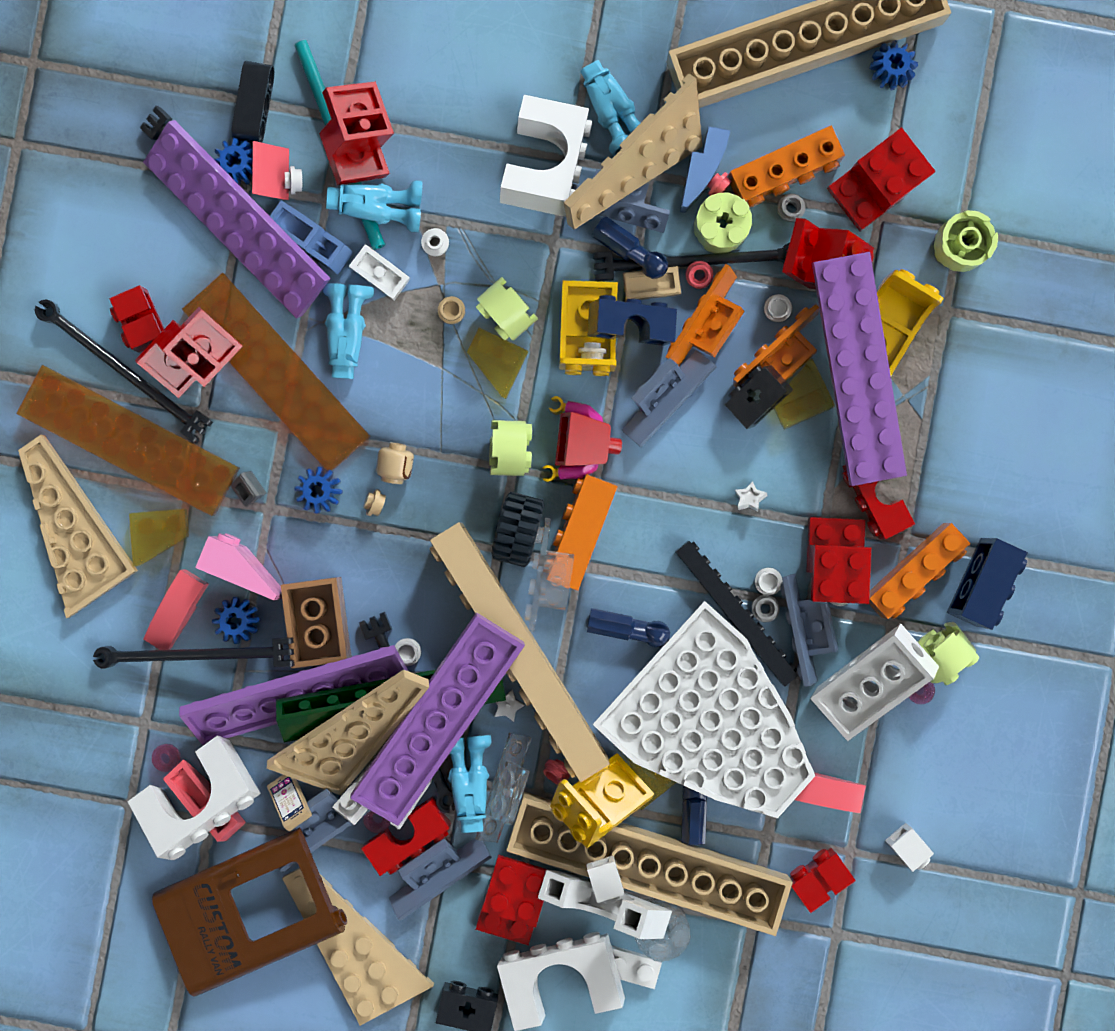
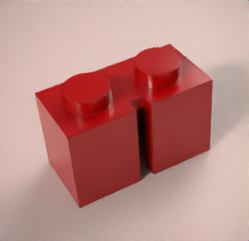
M141 285L109 298L113 306L110 308L111 315L116 323L121 322L123 332L121 333V338L127 348L140 353L164 330L148 290Z
M832 848L820 850L813 856V861L806 866L800 865L790 873V879L793 882L791 887L810 913L831 899L827 894L829 891L832 890L837 895L856 881Z

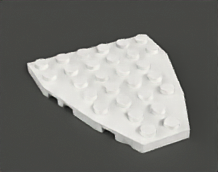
M705 601L593 724L633 763L714 800L775 818H779L815 777L812 766L807 759L804 746L795 729L793 719L774 685L771 684L763 666L752 651L748 640Z

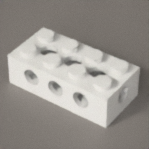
M899 624L820 684L810 699L844 738L849 741L933 680L939 666L904 626Z

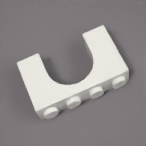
M528 95L523 96L518 116L517 134L544 139L554 143L561 149L565 159L558 166L548 170H534L506 164L500 190V203L566 217L564 202L575 191L572 189L573 183H579L582 167L577 166L578 160H584L587 143H583L584 137H589L592 121L587 120L589 108Z
M217 735L195 751L211 782L209 801L206 807L195 817L183 820L176 813L164 789L149 785L128 801L157 858L175 860L185 854L186 848L193 843L203 841L207 838L209 831L230 821L232 814L249 807L254 802L253 799L261 794L229 739Z
M547 870L538 895L539 899L561 908L581 909L614 920L616 922L613 929L638 939H664L672 913L669 909L628 893L620 896L619 901L611 904L597 903L590 879L573 872Z
M592 932L583 936L584 939L573 941L572 938H565L558 941L557 945L546 947V944H539L531 947L530 951L520 953L519 950H512L503 955L504 957L501 958L497 968L514 1031L542 1025L545 1011L537 980L538 974L551 965H568L581 973L587 983L595 1014L623 1007L625 995L608 933L600 935L599 932Z

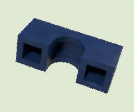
M610 295L599 296V299L589 303L587 333L589 337L605 339L621 337L624 335V324L628 319L638 326L639 343L665 346L675 342L677 309L667 308L666 303L654 302L651 305H644L642 300L626 299L625 302L616 301V297Z

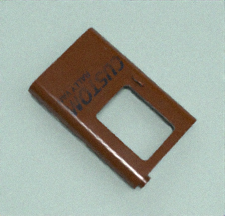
M300 827L158 890L152 896L155 912L184 985L193 997L341 934L345 931V925H347L345 912L331 903ZM291 862L298 863L315 903L316 913L262 938L251 940L232 897V889Z

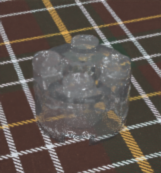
M651 898L647 901L672 911L664 939L635 938L639 949L647 957L657 962L669 961L678 957L687 948L691 937L690 926L681 906Z

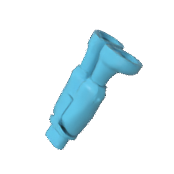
M597 60L582 68L580 72L585 79L583 85L598 116V123L610 131L612 142L609 145V151L614 157L621 150L619 145L628 137L619 125L618 118L624 121L630 134L640 122L634 116V102L627 97L621 86L610 74V71L607 68L604 69L600 61Z
M414 180L409 188L403 191H392L391 187L383 183L378 185L341 184L340 188L328 187L326 209L339 210L338 214L340 215L345 214L351 217L375 221L379 225L389 223L390 220L397 221L406 225L410 232L418 233L421 209L418 208L421 204L423 183L422 181ZM396 203L418 208L394 209L386 204Z
M327 283L322 291L329 298L331 304V313L328 314L325 321L328 339V365H332V378L353 379L354 367H358L362 334L366 327L364 318L360 315L361 307L364 300L373 297L374 288L348 285L349 307L347 318L344 319L343 303L347 286L344 284Z
M491 735L467 737L471 765L469 771L465 767L464 738H460L449 753L453 768L449 772L448 781L451 783L457 814L456 818L457 821L460 820L461 833L484 831L483 818H486L487 779L489 774L487 768L482 766L485 749L491 745Z

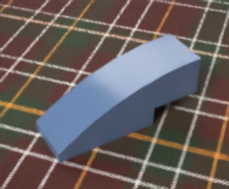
M709 126L705 136L703 152H692L680 212L686 213L706 190L707 185L718 169L731 130Z
M282 200L270 215L303 251L337 275L354 253L321 226Z

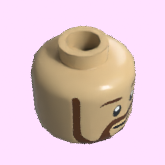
M390 442L389 447L381 448L378 452L376 473L382 477L381 481L403 484L404 480L409 479L414 462L413 453L406 450L405 444Z

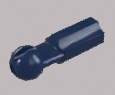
M607 216L602 218L592 233L594 239L624 260L632 259L639 264L646 277L658 279L667 272L668 262L662 253L646 250L640 245L637 237Z
M591 608L587 626L588 633L627 641L629 639L642 641L652 647H662L669 641L670 629L664 622H647L633 619L632 616Z
M683 785L681 843L689 845L705 844L707 796Z

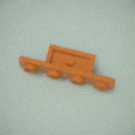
M725 264L722 270L716 273L711 287L699 299L695 312L685 321L682 332L668 348L665 357L667 360L671 358L679 367L692 346L715 358L745 312L742 307L724 298L737 278L729 265Z
M815 304L810 309L805 307L796 315L795 319L797 321L789 328L784 326L774 336L776 340L769 347L766 344L763 345L754 354L756 358L749 365L744 363L734 372L736 377L733 378V385L735 387L742 385L749 378V374L758 366L763 368L764 366L772 365L787 380L817 353V349L800 331L818 315L819 306Z

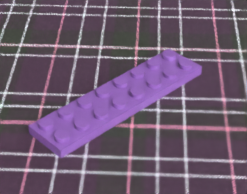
M175 120L169 121L143 163L296 319L303 316L331 278Z
M870 252L813 262L812 268L849 485L855 486L907 476Z
M476 612L429 680L428 690L397 726L352 791L350 799L399 826L525 646L524 642Z
M392 645L337 662L327 663L313 669L303 670L285 677L275 678L254 686H247L233 692L223 693L202 701H195L179 707V716L199 742L205 745L217 735L227 739L276 725V699L392 678L402 670L408 671L396 647Z

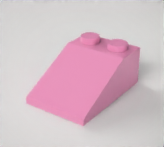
M219 533L218 536H208L195 568L269 599H282L281 586L246 546L239 544L241 539L227 533L225 535Z

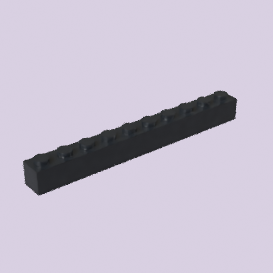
M690 541L684 543L675 553L737 630L748 640L750 646L784 687L798 677L796 673L797 668L791 662L788 664L785 660L787 656L781 649H776L774 646L776 643L770 635L767 637L763 633L765 629L759 622L755 623L752 619L754 615L748 608L745 610L741 605L743 604L742 600L737 595L734 597L730 592L732 590L727 582L723 583L721 581V574L716 568L712 569L709 566L711 562L705 555L701 556L698 552L700 548L694 541L692 543Z

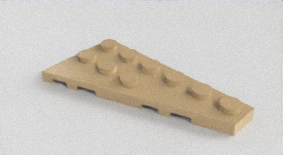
M688 74L682 80L684 85L675 94L670 92L664 98L665 105L655 115L650 113L619 145L621 150L612 159L607 157L601 163L603 169L593 179L587 178L564 202L567 224L575 230L692 154V152L703 147L697 81L694 76Z
M39 435L18 451L27 482L30 483L34 497L33 504L40 518V528L51 566L54 567L58 581L57 588L64 602L65 616L70 618L138 570L45 435Z
M402 670L268 759L267 769L324 790L327 788L330 792L342 795L428 690L429 680Z
M300 868L285 875L282 879L303 919L314 915L317 909ZM320 874L332 905L345 912L347 925H345L343 933L318 943L317 946L359 1025H363L432 988L434 982L425 977L410 959L407 960L385 935L365 916L362 917L353 908V905L347 899L342 898Z

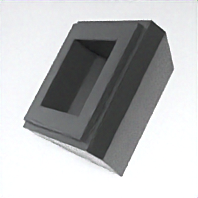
M252 471L241 473L231 484V487L246 507L267 494Z

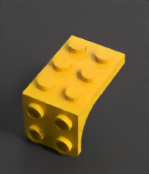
M903 269L900 271L894 270L883 279L877 289L890 375L893 374L924 321L944 299L939 295L940 292L937 288L929 284H920L914 280L915 276L912 273Z
M562 280L559 370H565L566 375H581L582 371H593L594 376H609L610 372L615 371L616 339L589 337L587 333L589 303L599 299V296L602 295L615 296L617 301L618 282ZM594 342L601 343V348L606 349V354H603V359L581 358V353H578L579 348H584V343Z
M618 753L609 759L610 764L582 782L578 781L572 786L567 780H562L558 784L550 804L554 816L558 820L563 821L570 829L573 838L580 843L582 842L586 848H589L654 796L651 789Z

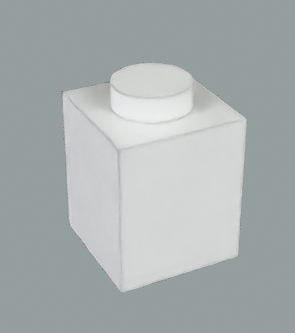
M907 823L885 840L912 872L916 869L924 868L930 862V857L934 854Z
M614 856L587 864V871L597 903L611 904L619 901L620 896L625 895Z

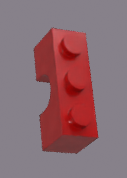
M846 464L842 466L845 471L842 473L843 479L849 488L853 487L856 492L855 502L861 512H866L870 520L867 522V525L874 537L878 536L879 539H888L915 525L903 499L896 500L888 505L881 503L875 494V487L878 481L850 486Z
M433 796L413 809L408 816L414 827L413 837L407 840L397 839L387 827L364 843L361 849L379 876L386 872L389 875L393 874L403 866V860L409 856L412 859L418 857L426 850L424 847L432 840L438 843L449 834L447 830L450 828L451 822L445 813L438 809Z

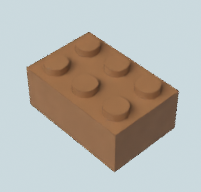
M334 577L282 584L281 593L287 637L294 638V643L288 644L289 649H294V655H290V659L295 660V666H291V669L323 665L351 658L342 578Z

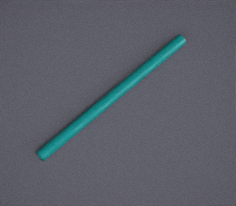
M301 40L295 43L294 46L326 126L331 120V116L322 94L325 86L307 40ZM362 182L350 183L348 185H362ZM361 219L372 249L377 250L384 247L385 242L378 224L375 221Z

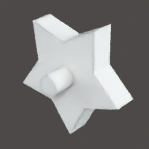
M753 481L746 489L735 490L740 499L738 510L751 508L758 512L759 502L767 497L766 492L756 489Z
M512 689L505 696L506 701L496 702L498 709L495 717L507 716L514 722L516 711L525 706V704L515 699Z

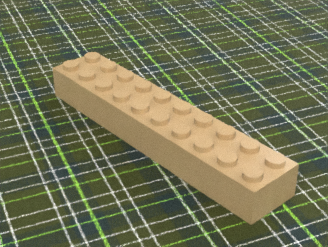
M816 0L670 50L666 63L676 91L684 85L682 80L688 74L696 78L699 108L874 49L884 43L888 44L892 41L941 26L950 16L951 10L947 0Z
M458 522L431 539L430 541L433 546L429 549L437 562L443 561L448 570L444 573L451 585L459 586L463 593L459 597L466 609L472 608L475 614L477 612L524 642V648L506 673L512 682L517 680L522 687L519 694L527 706L532 704L535 708L534 718L542 730L547 728L550 732L549 742L557 754L562 752L565 756L564 766L572 778L577 776L579 781L582 782L610 764L608 755L464 524Z
M527 792L523 793L507 844V852L589 877L587 871L588 863L614 856L624 889L773 936L777 935L793 883L787 874L699 846L681 843L680 840L623 822L589 848H586L582 842L580 843L573 838L568 826L554 816L550 807L552 800Z

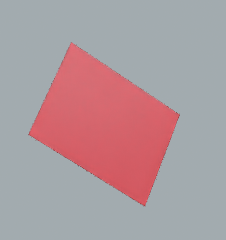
M253 141L252 194L289 200V189H285L284 172H289V149Z

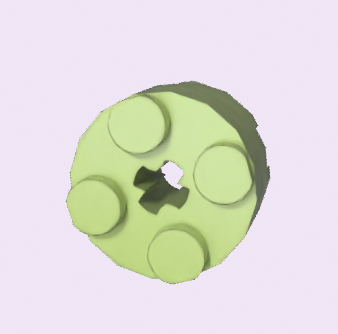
M731 193L711 195L702 203L694 221V234L705 250L715 254L730 253L745 241L752 226V214L748 203ZM723 219L728 224L725 228L719 227L720 223L716 222Z
M970 210L956 214L939 228L935 235L934 255L937 261L950 270L958 272L973 270L993 255L998 243V233H995L994 226L990 223L991 219L979 211ZM963 237L967 239L965 243H969L968 246L963 243Z
M501 277L477 298L479 304L476 308L486 319L493 318L498 324L494 329L504 340L510 337L514 341L536 322L538 318L535 314L529 316L526 313L530 308L512 287L507 290L503 285L506 283V280Z
M491 420L493 433L490 438L489 465H492L490 475L524 476L525 473H529L532 453L526 450L527 446H529V441L532 439V424H526V421Z
M954 622L945 623L946 629L938 633L934 629L929 631L918 641L920 646L939 666L934 679L930 681L931 683L943 682L945 685H949L958 679V673L961 670L974 665L979 659L975 647Z

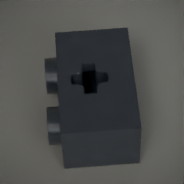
M772 365L764 366L763 368L758 366L749 374L750 381L744 386H737L728 395L731 399L725 406L746 429L755 427L794 390ZM756 390L761 391V393L759 394V400L754 399V397L756 396Z
M461 981L445 982L435 1023L467 1031H491L499 994L494 993L492 989L487 987H478V989L467 987ZM466 1002L471 1003L470 1010L464 1009Z

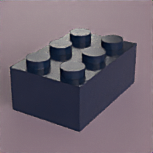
M980 538L947 613L976 627L993 630L994 626H998L1003 618L1004 611H1002L1006 600H1010L1014 594L1015 585L1013 584L1017 575H1021L1027 565L1025 558L1028 552L998 538Z

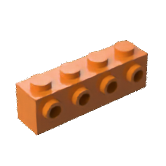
M832 125L731 170L728 178L732 181L730 185L734 194L744 199L749 207H754L765 201L764 197L771 193L778 196L788 191L791 184L799 182L802 185L814 179V174L822 170L825 173H829L840 167L839 163L845 157V153Z
M588 474L582 479H576L572 493L576 494L572 505L568 503L562 516V519L566 520L562 531L557 530L552 545L556 546L553 556H547L542 571L546 572V579L577 591L579 590L618 486Z
M952 523L941 524L870 590L869 605L881 618L889 619L892 617L894 619L906 609L904 604L911 598L915 600L926 591L924 586L930 580L936 581L942 577L947 571L945 567L951 561L957 562L967 553L965 548L971 543Z

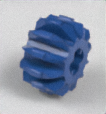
M896 40L892 41L890 47L884 43L880 46V51L873 53L872 59L874 61L869 65V69L876 71L872 75V80L879 78L882 80L879 85L880 88H883L886 83H889L891 91L895 90L897 84L904 88L908 84L907 80H912L915 77L913 70L917 68L918 62L911 60L915 56V51L907 52V43H904L901 48L898 47ZM892 62L896 64L895 69L891 67Z
M233 138L231 146L226 141H223L222 146L225 149H215L214 152L219 158L214 160L239 186L241 180L247 185L250 184L248 176L252 175L253 149H250V144L247 141L240 144L237 138ZM234 160L237 161V162H238L239 160L241 161V163H240L239 165H237V164L232 165V162H233Z
M317 467L316 476L312 469H307L308 479L303 476L298 477V480L304 483L303 487L295 486L294 488L295 491L303 492L302 495L296 498L297 502L307 500L303 509L308 511L313 506L315 514H320L321 506L326 512L331 511L329 501L338 505L339 500L333 496L334 494L340 495L343 493L341 489H334V486L341 483V480L339 478L331 480L334 474L332 470H328L324 475L323 467ZM322 483L323 486L321 489L322 491H324V494L317 495L316 498L314 496L316 494V491L313 489V487L315 485L320 486Z
M233 597L231 603L228 600L222 601L224 609L215 608L214 612L220 618L212 619V623L220 624L215 633L225 632L223 636L224 642H228L232 637L233 643L239 644L241 637L243 640L249 641L251 639L249 632H258V628L252 625V623L260 622L261 618L252 616L258 610L256 606L247 609L250 600L244 599L240 604L239 597ZM231 617L241 618V624L236 625V623H232Z

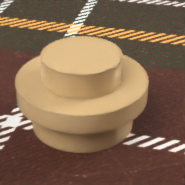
M450 296L444 298L438 306L439 317L447 324L459 323L465 316L464 303L457 297Z
M376 489L373 494L368 493L363 508L367 509L366 515L371 516L373 514L379 516L386 499L385 495L380 494V490Z

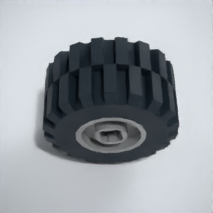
M510 491L505 498L491 551L493 559L521 567H526L530 563L544 511L543 500Z

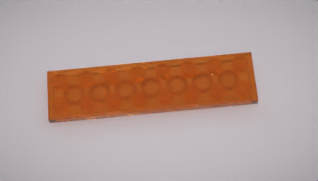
M223 272L182 308L185 314L190 317L200 307L243 346L230 359V364L327 471L335 470L371 437Z
M44 365L38 371L16 413L211 516L216 515L240 467Z

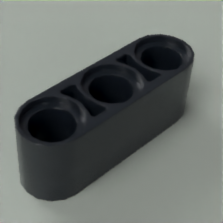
M244 61L232 122V139L237 138L239 141L253 143V141L263 142L275 77L273 65Z

